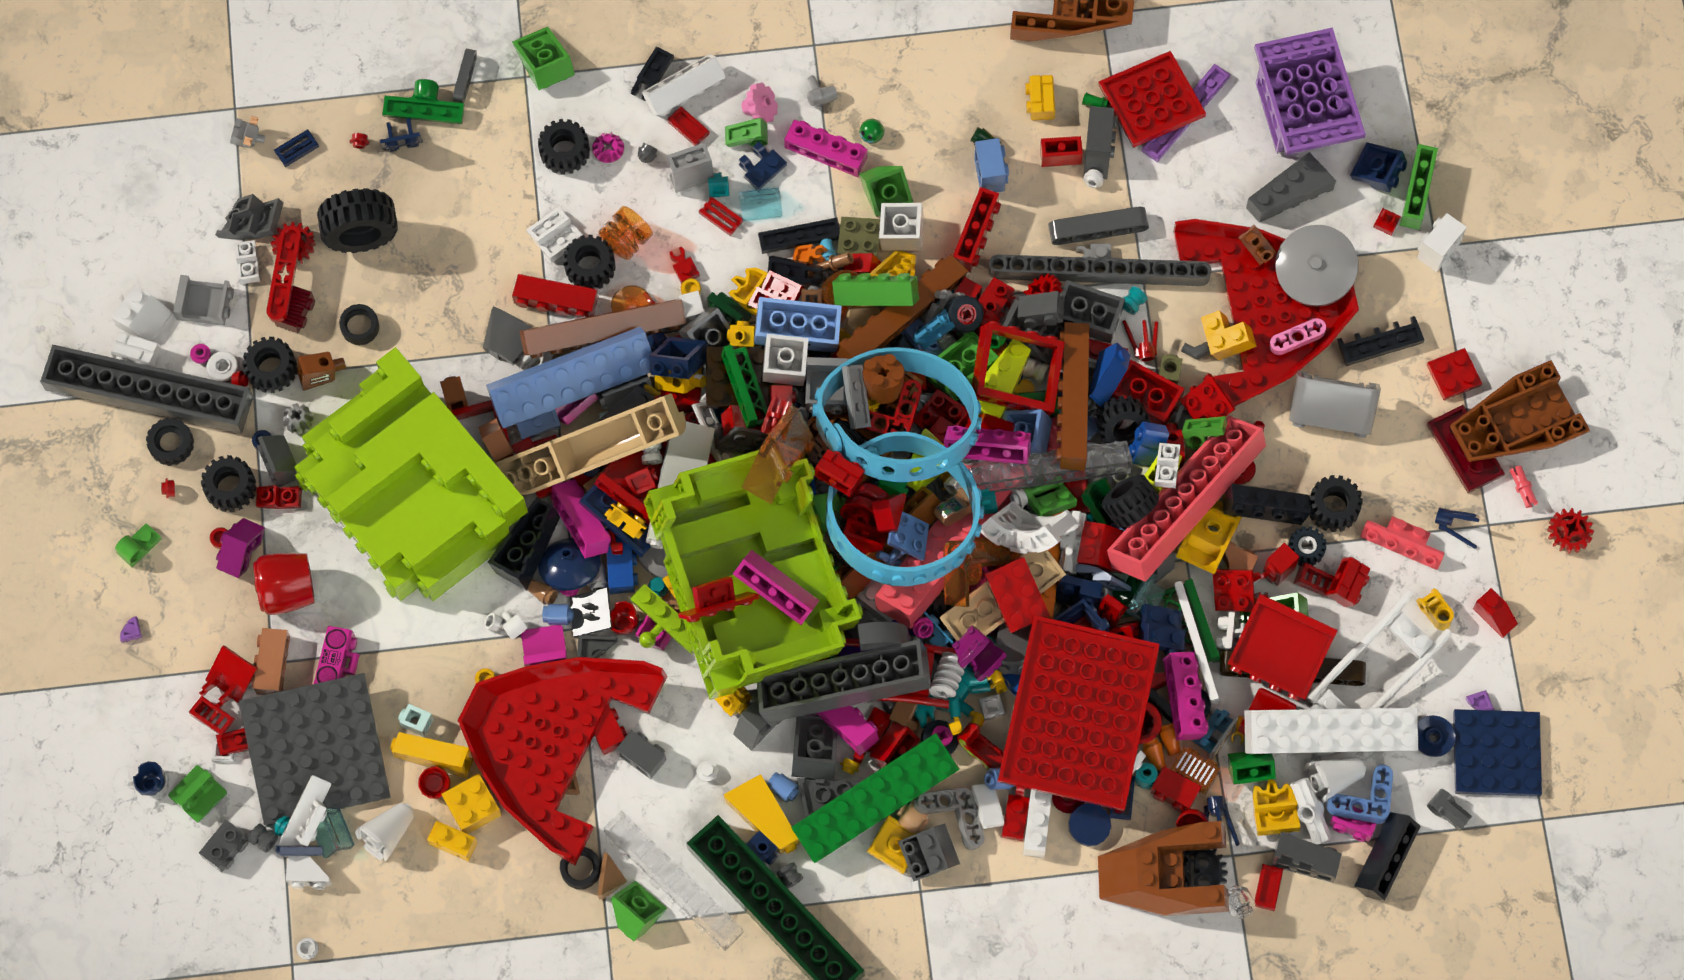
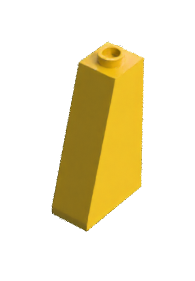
M402 732L398 733L397 738H393L390 746L395 758L429 768L434 766L440 767L449 774L466 779L473 762V757L468 747Z
M761 774L723 794L726 804L756 832L760 830L778 847L780 855L784 852L789 854L797 849L799 839L792 830V826Z

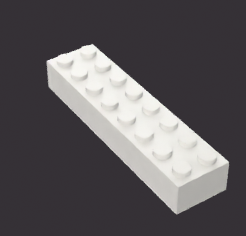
M1417 708L1244 710L1245 753L1418 751Z

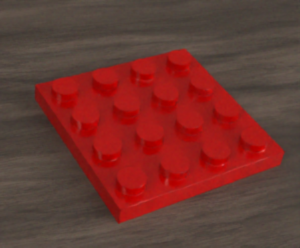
M1171 51L1098 81L1106 100H1108L1110 107L1114 108V114L1133 148L1206 117L1204 108Z

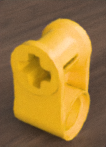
M1433 588L1431 593L1416 600L1420 610L1428 617L1435 628L1445 630L1451 626L1454 612L1437 589ZM1444 615L1448 618V620L1442 621L1439 619L1438 616Z

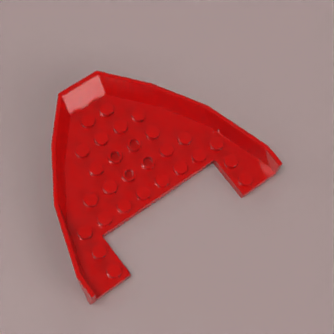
M1200 219L1176 221L1173 234L1179 261H1203L1208 264L1220 262L1233 325L1245 322L1252 328L1257 347L1239 353L1243 372L1213 376L1234 407L1292 378L1298 370L1300 371L1325 350L1359 311L1354 285L1343 298L1326 306H1307L1290 298L1278 281L1275 266L1278 250L1285 238L1259 229L1276 251L1269 261L1260 265L1238 238L1247 232L1250 227ZM1315 318L1325 322L1326 331L1322 338L1283 355H1276L1271 352L1270 341L1274 335ZM1314 325L1313 330H1316L1317 333L1320 332L1321 327L1317 328ZM1299 332L1292 335L1295 341H1301L1304 338ZM1276 341L1275 347L1279 346L1280 348H1282L1283 343H1279L1278 341Z
M575 657L525 666L477 682L457 721L476 766L503 808L550 851L575 866L594 827L591 824L559 812L557 809L594 736V731L612 699L650 714L667 679V675L663 668L639 660Z

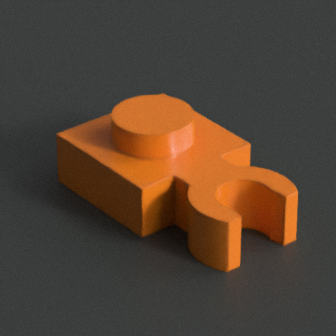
M813 244L796 246L792 260L808 262L809 264H813L814 260L823 262L825 258L821 253L827 252V249L823 245L815 247Z

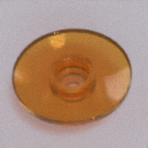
M633 285L625 286L614 294L611 308L612 312L628 309L631 305L635 307L650 305L652 301L648 292L643 288Z

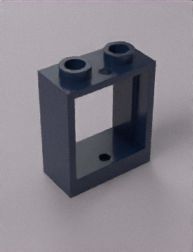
M668 337L649 356L651 375L690 379L706 363L707 341Z
M1084 599L1053 618L1054 620L1073 624L1084 616L1097 630L1109 632L1110 628L1108 621L1104 617L1100 618L1096 608L1091 603L1088 604Z

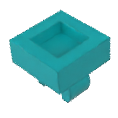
M722 172L713 173L714 177L708 178L709 197L730 196L728 176L722 177Z
M989 489L980 490L982 495L980 506H984V514L997 513L995 491H989Z

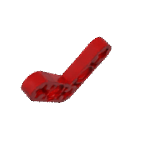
M916 380L905 382L894 417L869 410V414L874 415L871 420V427L861 429L883 435L888 433L890 421H894L893 426L900 427L903 424L906 432H910L922 394L921 384ZM912 384H915L916 389H918V392H914L912 395V399H916L915 403L910 400H903L904 396L909 398L910 392L907 390V387H911ZM904 404H910L913 408L912 413L903 415L901 407ZM879 418H883L887 422L886 427L882 430L875 427V421ZM891 429V432H898L895 429Z

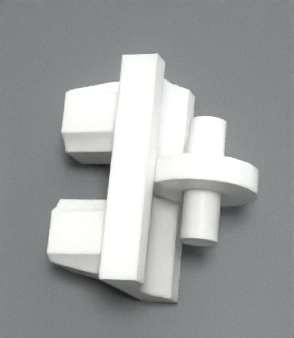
M1229 612V616L1218 618V629L1220 631H1227V636H1217L1216 647L1219 650L1233 651L1246 623H1240V618L1236 617L1235 612Z

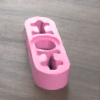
M1315 318L1276 334L1271 338L1270 350L1276 355H1283L1316 341L1324 336L1326 324L1323 320ZM1313 326L1321 327L1320 332L1317 333L1316 330H1313ZM1299 332L1304 338L1301 341H1295L1292 335ZM1276 341L1283 343V347H1275Z

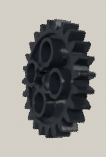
M1217 849L1184 851V860L1187 862V865L1184 867L1185 881L1188 883L1187 887H1191V874L1189 873L1191 868L1190 855L1194 856L1195 887L1199 886L1198 881L1200 880L1208 881L1210 886L1227 883V879L1222 877L1228 874V871L1222 870V868L1226 867L1227 863L1220 862L1223 855L1216 856ZM1203 858L1208 861L1209 865L1201 867L1197 861Z

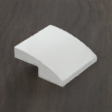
M559 207L526 230L552 263L560 258L564 251H567V245H572L573 239L579 240L580 236L583 235Z

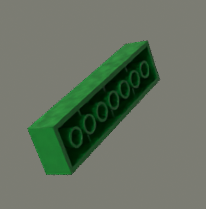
M935 733L797 822L791 828L815 864L954 774L960 768L938 734Z

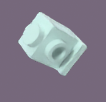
M408 704L406 709H402L398 718L401 727L424 738L434 720L431 713L411 704ZM418 719V723L413 724L412 720Z

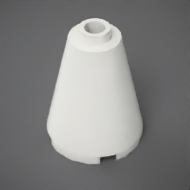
M1358 757L1311 761L1305 765L1304 772H1308V777L1306 778H1309L1316 798L1324 803L1335 794H1339L1363 778L1366 772V765Z
M399 803L358 827L355 832L358 840H364L366 844L363 847L371 855L379 860L384 858V861H386L412 823L414 810L407 803Z

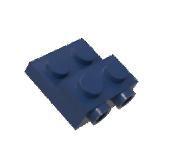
M1366 142L1350 176L1353 180L1370 184L1373 189L1390 193L1392 188L1398 186V176L1401 171L1404 172L1406 170L1407 160L1403 151Z
M1065 575L1057 581L1055 601L1060 604H1071L1073 606L1084 599L1098 610L1099 604H1101L1104 598V592H1101L1102 584Z
M1150 604L1142 605L1140 639L1160 644L1158 652L1165 651L1166 655L1184 651L1186 630L1181 629L1183 611Z

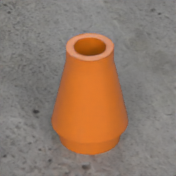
M1174 724L1162 726L1159 736L1168 751V755L1181 753L1180 740L1176 741Z
M1158 739L1142 744L1144 749L1142 752L1146 755L1148 761L1156 767L1157 771L1161 770L1164 766L1167 767L1162 743H1159Z

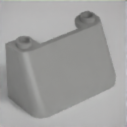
M1298 370L1289 421L1293 422L1292 425L1296 427L1310 425L1351 432L1356 437L1366 438L1372 432L1380 397V384L1369 382V385L1364 387V383L1361 382L1357 384L1321 378L1318 375H1314V378H1312L1311 375H1308V372Z

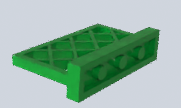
M1193 579L1186 580L1183 586L1207 662H1219L1220 657ZM1175 587L1145 597L1147 604L1152 605V600L1161 598L1166 601L1163 607L1167 608L1168 604L1171 603L1178 606L1179 611H1182L1181 605L1171 600L1176 592ZM1182 621V625L1186 626V628H1185V630H1186L1185 635H1186V633H1187V631H1188V627H1187L1186 622H1183V621ZM1185 639L1186 643L1192 645L1190 652H1194L1195 649L1192 641Z

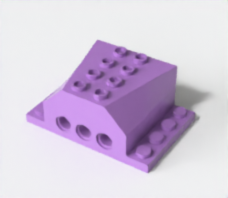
M1333 27L1255 44L1254 49L1259 63L1256 86L1277 154L1285 150L1286 155L1365 138L1364 127Z

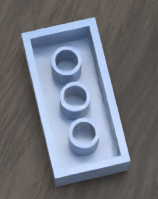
M759 297L754 344L765 345L767 334L808 338V350L835 353L839 344L842 306Z

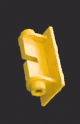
M620 502L617 505L612 503L611 506L614 509L611 510L609 508L605 513L607 520L617 527L624 521L627 524L622 530L633 539L635 537L639 539L643 534L640 531L641 528L647 529L646 521L638 515L634 517L627 512L629 509Z

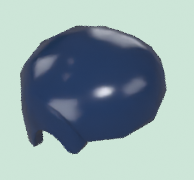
M147 761L138 766V773L136 776H133V782L136 791L141 795L153 796L164 788L166 778L162 767L158 763Z

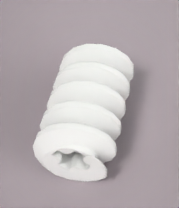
M943 652L937 671L934 674V679L931 682L932 686L929 689V693L933 697L939 699L955 697V690L959 688L958 683L961 682V676L964 674L963 669L966 668V666L962 668L958 664V656L956 654Z

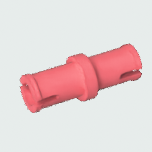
M1516 466L1515 471L1512 468L1510 474L1515 481V489L1517 493H1520L1525 507H1533L1532 503L1534 506L1537 505L1538 501L1531 489L1532 484L1527 480L1522 466Z

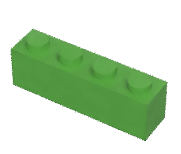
M1422 144L1417 146L1400 226L1420 230L1438 151L1436 147Z
M843 273L832 282L834 303L839 306H913L919 300L917 276H910L909 273H901L897 276H890L889 273H882L878 276H871L870 273H862L858 276Z

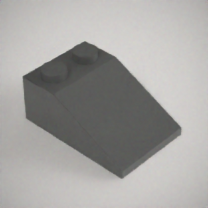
M817 714L796 717L791 777L834 780L838 734Z

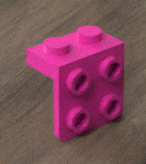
M561 625L527 629L521 633L524 666L567 659L564 632Z

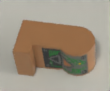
M963 488L958 489L956 495L940 503L934 510V515L944 526H950L972 513L969 499Z

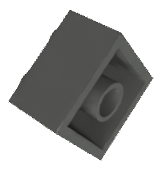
M709 307L678 331L682 338L707 341V347L730 345V341L727 340V331L730 329V325L718 308Z

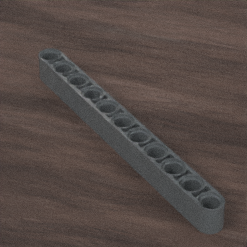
M994 255L989 261L990 276L1002 280L1034 281L1035 278L1039 280L1040 275L1045 277L1049 273L1061 282L1069 280L1072 282L1205 286L1210 280L1212 271L1211 266L1203 261ZM1001 265L1003 268L995 269L993 266ZM1020 265L1023 269L1016 270L1014 266ZM1041 266L1043 270L1038 271L1034 267ZM1062 267L1064 270L1056 271L1054 268ZM1080 267L1083 268L1084 271L1077 272L1075 268ZM1102 268L1104 272L1099 273L1095 269ZM1123 269L1125 272L1120 274L1117 273L1115 270ZM1141 269L1145 271V273L1138 274L1136 270ZM1163 270L1166 274L1160 275L1156 271ZM1177 271H1184L1186 274L1181 276L1177 274ZM1202 271L1206 273V275L1200 276L1197 274V272Z

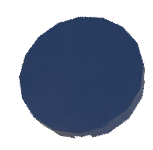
M1091 803L1083 804L1077 807L1070 815L1068 821L1069 833L1080 845L1087 847L1097 846L1109 836L1111 819L1107 811L1101 806Z

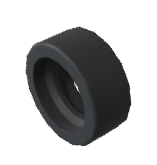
M351 305L343 311L339 320L341 333L351 344H368L378 335L380 326L377 315L367 305ZM355 315H366L371 320V327L364 334L356 335L348 330V321Z
M584 847L580 856H585L592 861L593 871L588 878L584 880L572 878L568 872L569 862L563 858L560 861L562 878L568 886L574 889L592 887L600 877L601 864L598 856L587 847Z

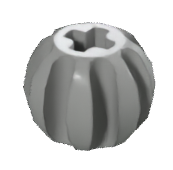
M298 403L292 404L293 407L291 409L286 408L284 411L283 425L287 426V430L291 433L297 431L298 434H303L304 429L309 430L312 427L313 413L304 404L300 407Z

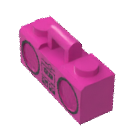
M333 626L327 627L314 684L346 677L345 674L355 675L360 655L352 653V650H355L357 646V638L352 630ZM347 658H350L349 666L345 668Z

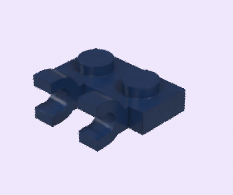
M757 142L753 146L755 149L753 153L761 160L754 166L751 160L744 154L739 159V166L747 172L744 178L759 191L787 166V162L774 149L768 153L766 148L760 142Z

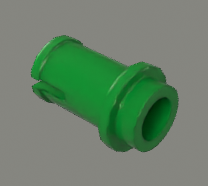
M1087 92L1082 100V105L1108 107L1109 104L1106 97L1100 98Z

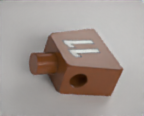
M330 352L298 357L297 374L303 391L335 381V372L346 369L344 358L332 359Z

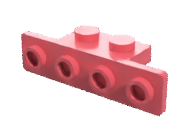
M1393 516L1387 528L1367 520L1361 533V538L1435 570H1438L1444 557V552L1426 545L1431 534L1430 532Z

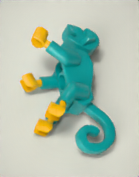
M986 635L989 639L993 641L995 645L996 641L990 636ZM969 663L963 669L964 674L961 676V682L958 683L959 688L955 690V697H948L946 699L949 700V708L917 704L913 716L919 721L923 729L928 724L927 717H930L932 721L935 720L936 710L950 713V718L955 721L948 724L953 735L961 733L963 730L959 720L961 713L967 717H973L971 723H976L981 728L985 721L984 716L979 712H974V708L965 703L964 700L970 693L991 692L993 688L996 689L998 694L1007 691L1002 673L995 670L990 677L986 676L980 682L975 678L974 670Z

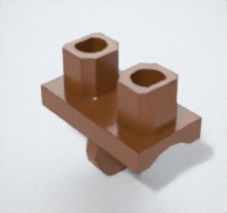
M1252 225L1247 232L1238 237L1260 265L1269 261L1276 253L1255 225Z

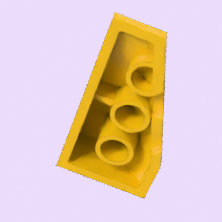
M894 251L870 274L871 276H878L882 273H889L890 276H897L901 273H909L910 276H914L916 255L905 251Z

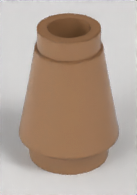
M533 579L527 589L544 605L553 604L558 596L556 589Z

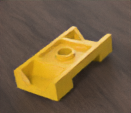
M1218 500L1184 538L1176 557L1215 574L1242 517L1225 515L1223 502ZM1208 526H1214L1218 531H1211Z

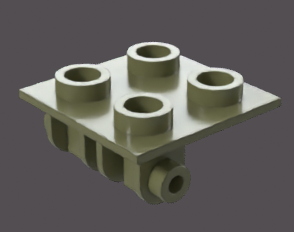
M841 217L837 254L840 255L847 252L852 254L873 253L878 257L880 219Z

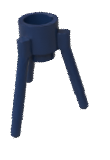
M1439 507L1435 523L1439 524L1438 529L1446 531L1474 549L1477 548V545L1447 527V525H1452L1454 518L1479 522V519L1475 518L1476 514Z
M1222 796L1207 798L1204 814L1208 821L1210 813L1212 817H1217V821H1222L1221 816L1225 815L1235 845L1239 846L1240 843L1228 812V806L1224 804V798Z

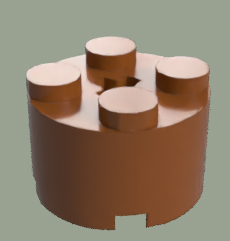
M892 354L875 356L866 360L862 373L867 399L876 400L879 404H888L896 401L904 385L905 372L903 365Z

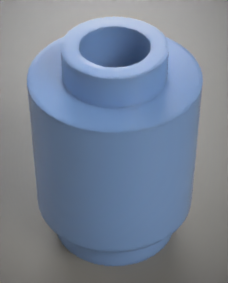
M549 604L544 606L542 612L543 623H548V625H569L570 621L574 620V609H570L569 604Z
M990 768L984 776V782L991 790L1015 787L1014 785L997 782L1000 768Z
M775 772L767 783L771 792L784 802L793 801L799 794L797 790L799 785L782 773Z

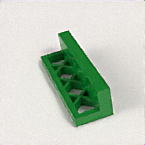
M732 345L724 346L721 356L746 428L762 426L768 409L746 347L733 350ZM736 355H743L744 363L742 366L738 364ZM741 372L750 376L751 381L749 384L745 383ZM748 390L757 395L755 403L751 401ZM754 409L762 412L764 419L758 420Z

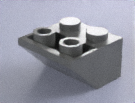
M285 436L258 437L260 445L257 448L272 482L277 481L278 486L281 487L297 480L295 477L297 472L294 468L297 464Z
M945 824L898 841L913 882L960 864Z

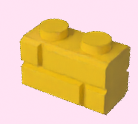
M1029 76V83H1025V95H1029L1030 101H1026V113H1030L1031 120L1055 119L1053 76Z
M439 821L435 822L427 839L430 846L456 857L459 856L469 862L478 843L474 836Z

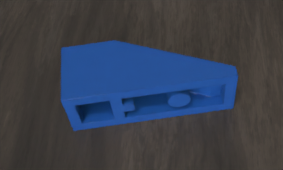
M1115 343L1100 351L1089 397L1102 408H1104L1103 404L1110 400L1128 370L1131 354L1119 343Z

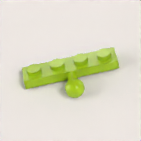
M644 584L630 600L657 625L650 632H644L640 635V645L644 648H652L656 643V637L664 630L692 655L694 651L683 619L679 618L678 613Z

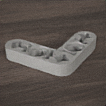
M958 788L927 792L915 799L914 807L921 814L955 811L962 841L966 848L975 850L984 843V834L976 803L969 789ZM961 795H962L963 798H966V801H965V802H964V800H962V799L960 800L959 797H960ZM940 796L947 798L948 806H943L940 803ZM922 801H924V803H929L933 801V803L929 804L927 807L924 804H921ZM964 814H969L972 817V824L965 822ZM970 837L976 838L977 841L970 840Z

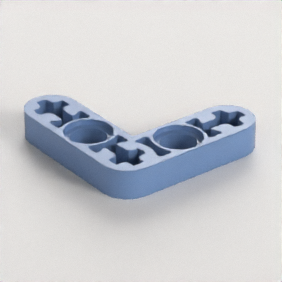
M1378 765L1372 774L1370 800L1335 794L1328 799L1326 804L1327 811L1334 816L1376 824L1384 823L1390 813L1393 771L1387 765ZM1380 772L1384 773L1385 776L1383 783H1380ZM1375 791H1384L1386 793V797L1379 798L1375 794ZM1334 802H1338L1340 807L1336 808ZM1360 805L1363 808V812H1355L1352 806ZM1376 810H1380L1382 815L1379 816Z

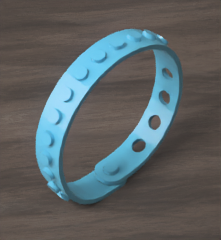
M910 348L875 349L847 360L826 377L822 386L817 389L815 394L817 404H813L812 416L816 417L817 430L831 451H838L846 460L859 463L862 469L865 470L864 474L876 479L892 482L920 481L948 471L965 458L972 445L975 446L979 436L976 430H981L982 417H978V414L981 413L980 401H977L974 389L963 373L954 365L936 355ZM892 354L903 365L904 371L928 376L950 388L966 407L971 425L963 437L956 443L936 454L915 459H893L873 454L858 446L848 437L838 423L832 424L829 421L823 408L826 401L844 386L843 366L859 364L864 366V362L875 356ZM859 457H862L863 459H865V461L867 462V465L864 464V463H862V462L860 461ZM945 459L942 464L937 466L941 460ZM883 467H891L894 471H884ZM915 467L921 468L918 472H910Z
M912 432L885 433L859 445L861 448L876 455L892 451H907L927 457L947 449L927 436ZM859 457L860 461L867 465L865 459ZM945 459L941 460L938 464H942ZM962 461L948 470L961 485L969 499L973 513V524L959 547L947 556L925 565L915 567L890 566L877 562L856 549L841 532L836 522L832 501L838 490L830 485L825 515L826 526L830 539L839 554L851 567L867 578L892 586L925 584L941 578L953 569L958 568L963 563L967 554L972 553L976 545L974 543L975 537L980 536L982 525L978 524V522L984 516V506H980V500H982L980 488H977L972 473Z

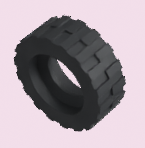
M176 418L160 419L147 432V448L153 458L159 461L160 464H167L168 466L178 465L191 455V451L194 448V439L189 427L183 421ZM169 432L176 433L180 437L179 446L172 451H166L160 446L162 436Z

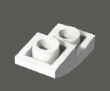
M255 240L235 243L239 283L260 282Z
M1159 443L1155 475L1156 487L1176 488L1180 445Z
M986 784L973 785L971 792L978 807L977 811L983 829L1003 826L1004 820L996 791L989 789Z

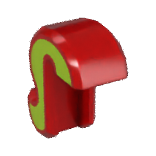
M973 722L968 723L962 732L957 735L959 744L970 756L980 761L987 770L998 768L1001 765L1004 752L980 733L979 725Z

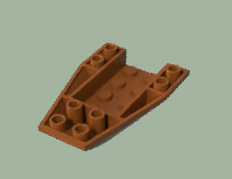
M1552 360L1515 375L1450 425L1469 462L1549 449L1590 432L1581 413L1575 415L1558 383L1561 376Z

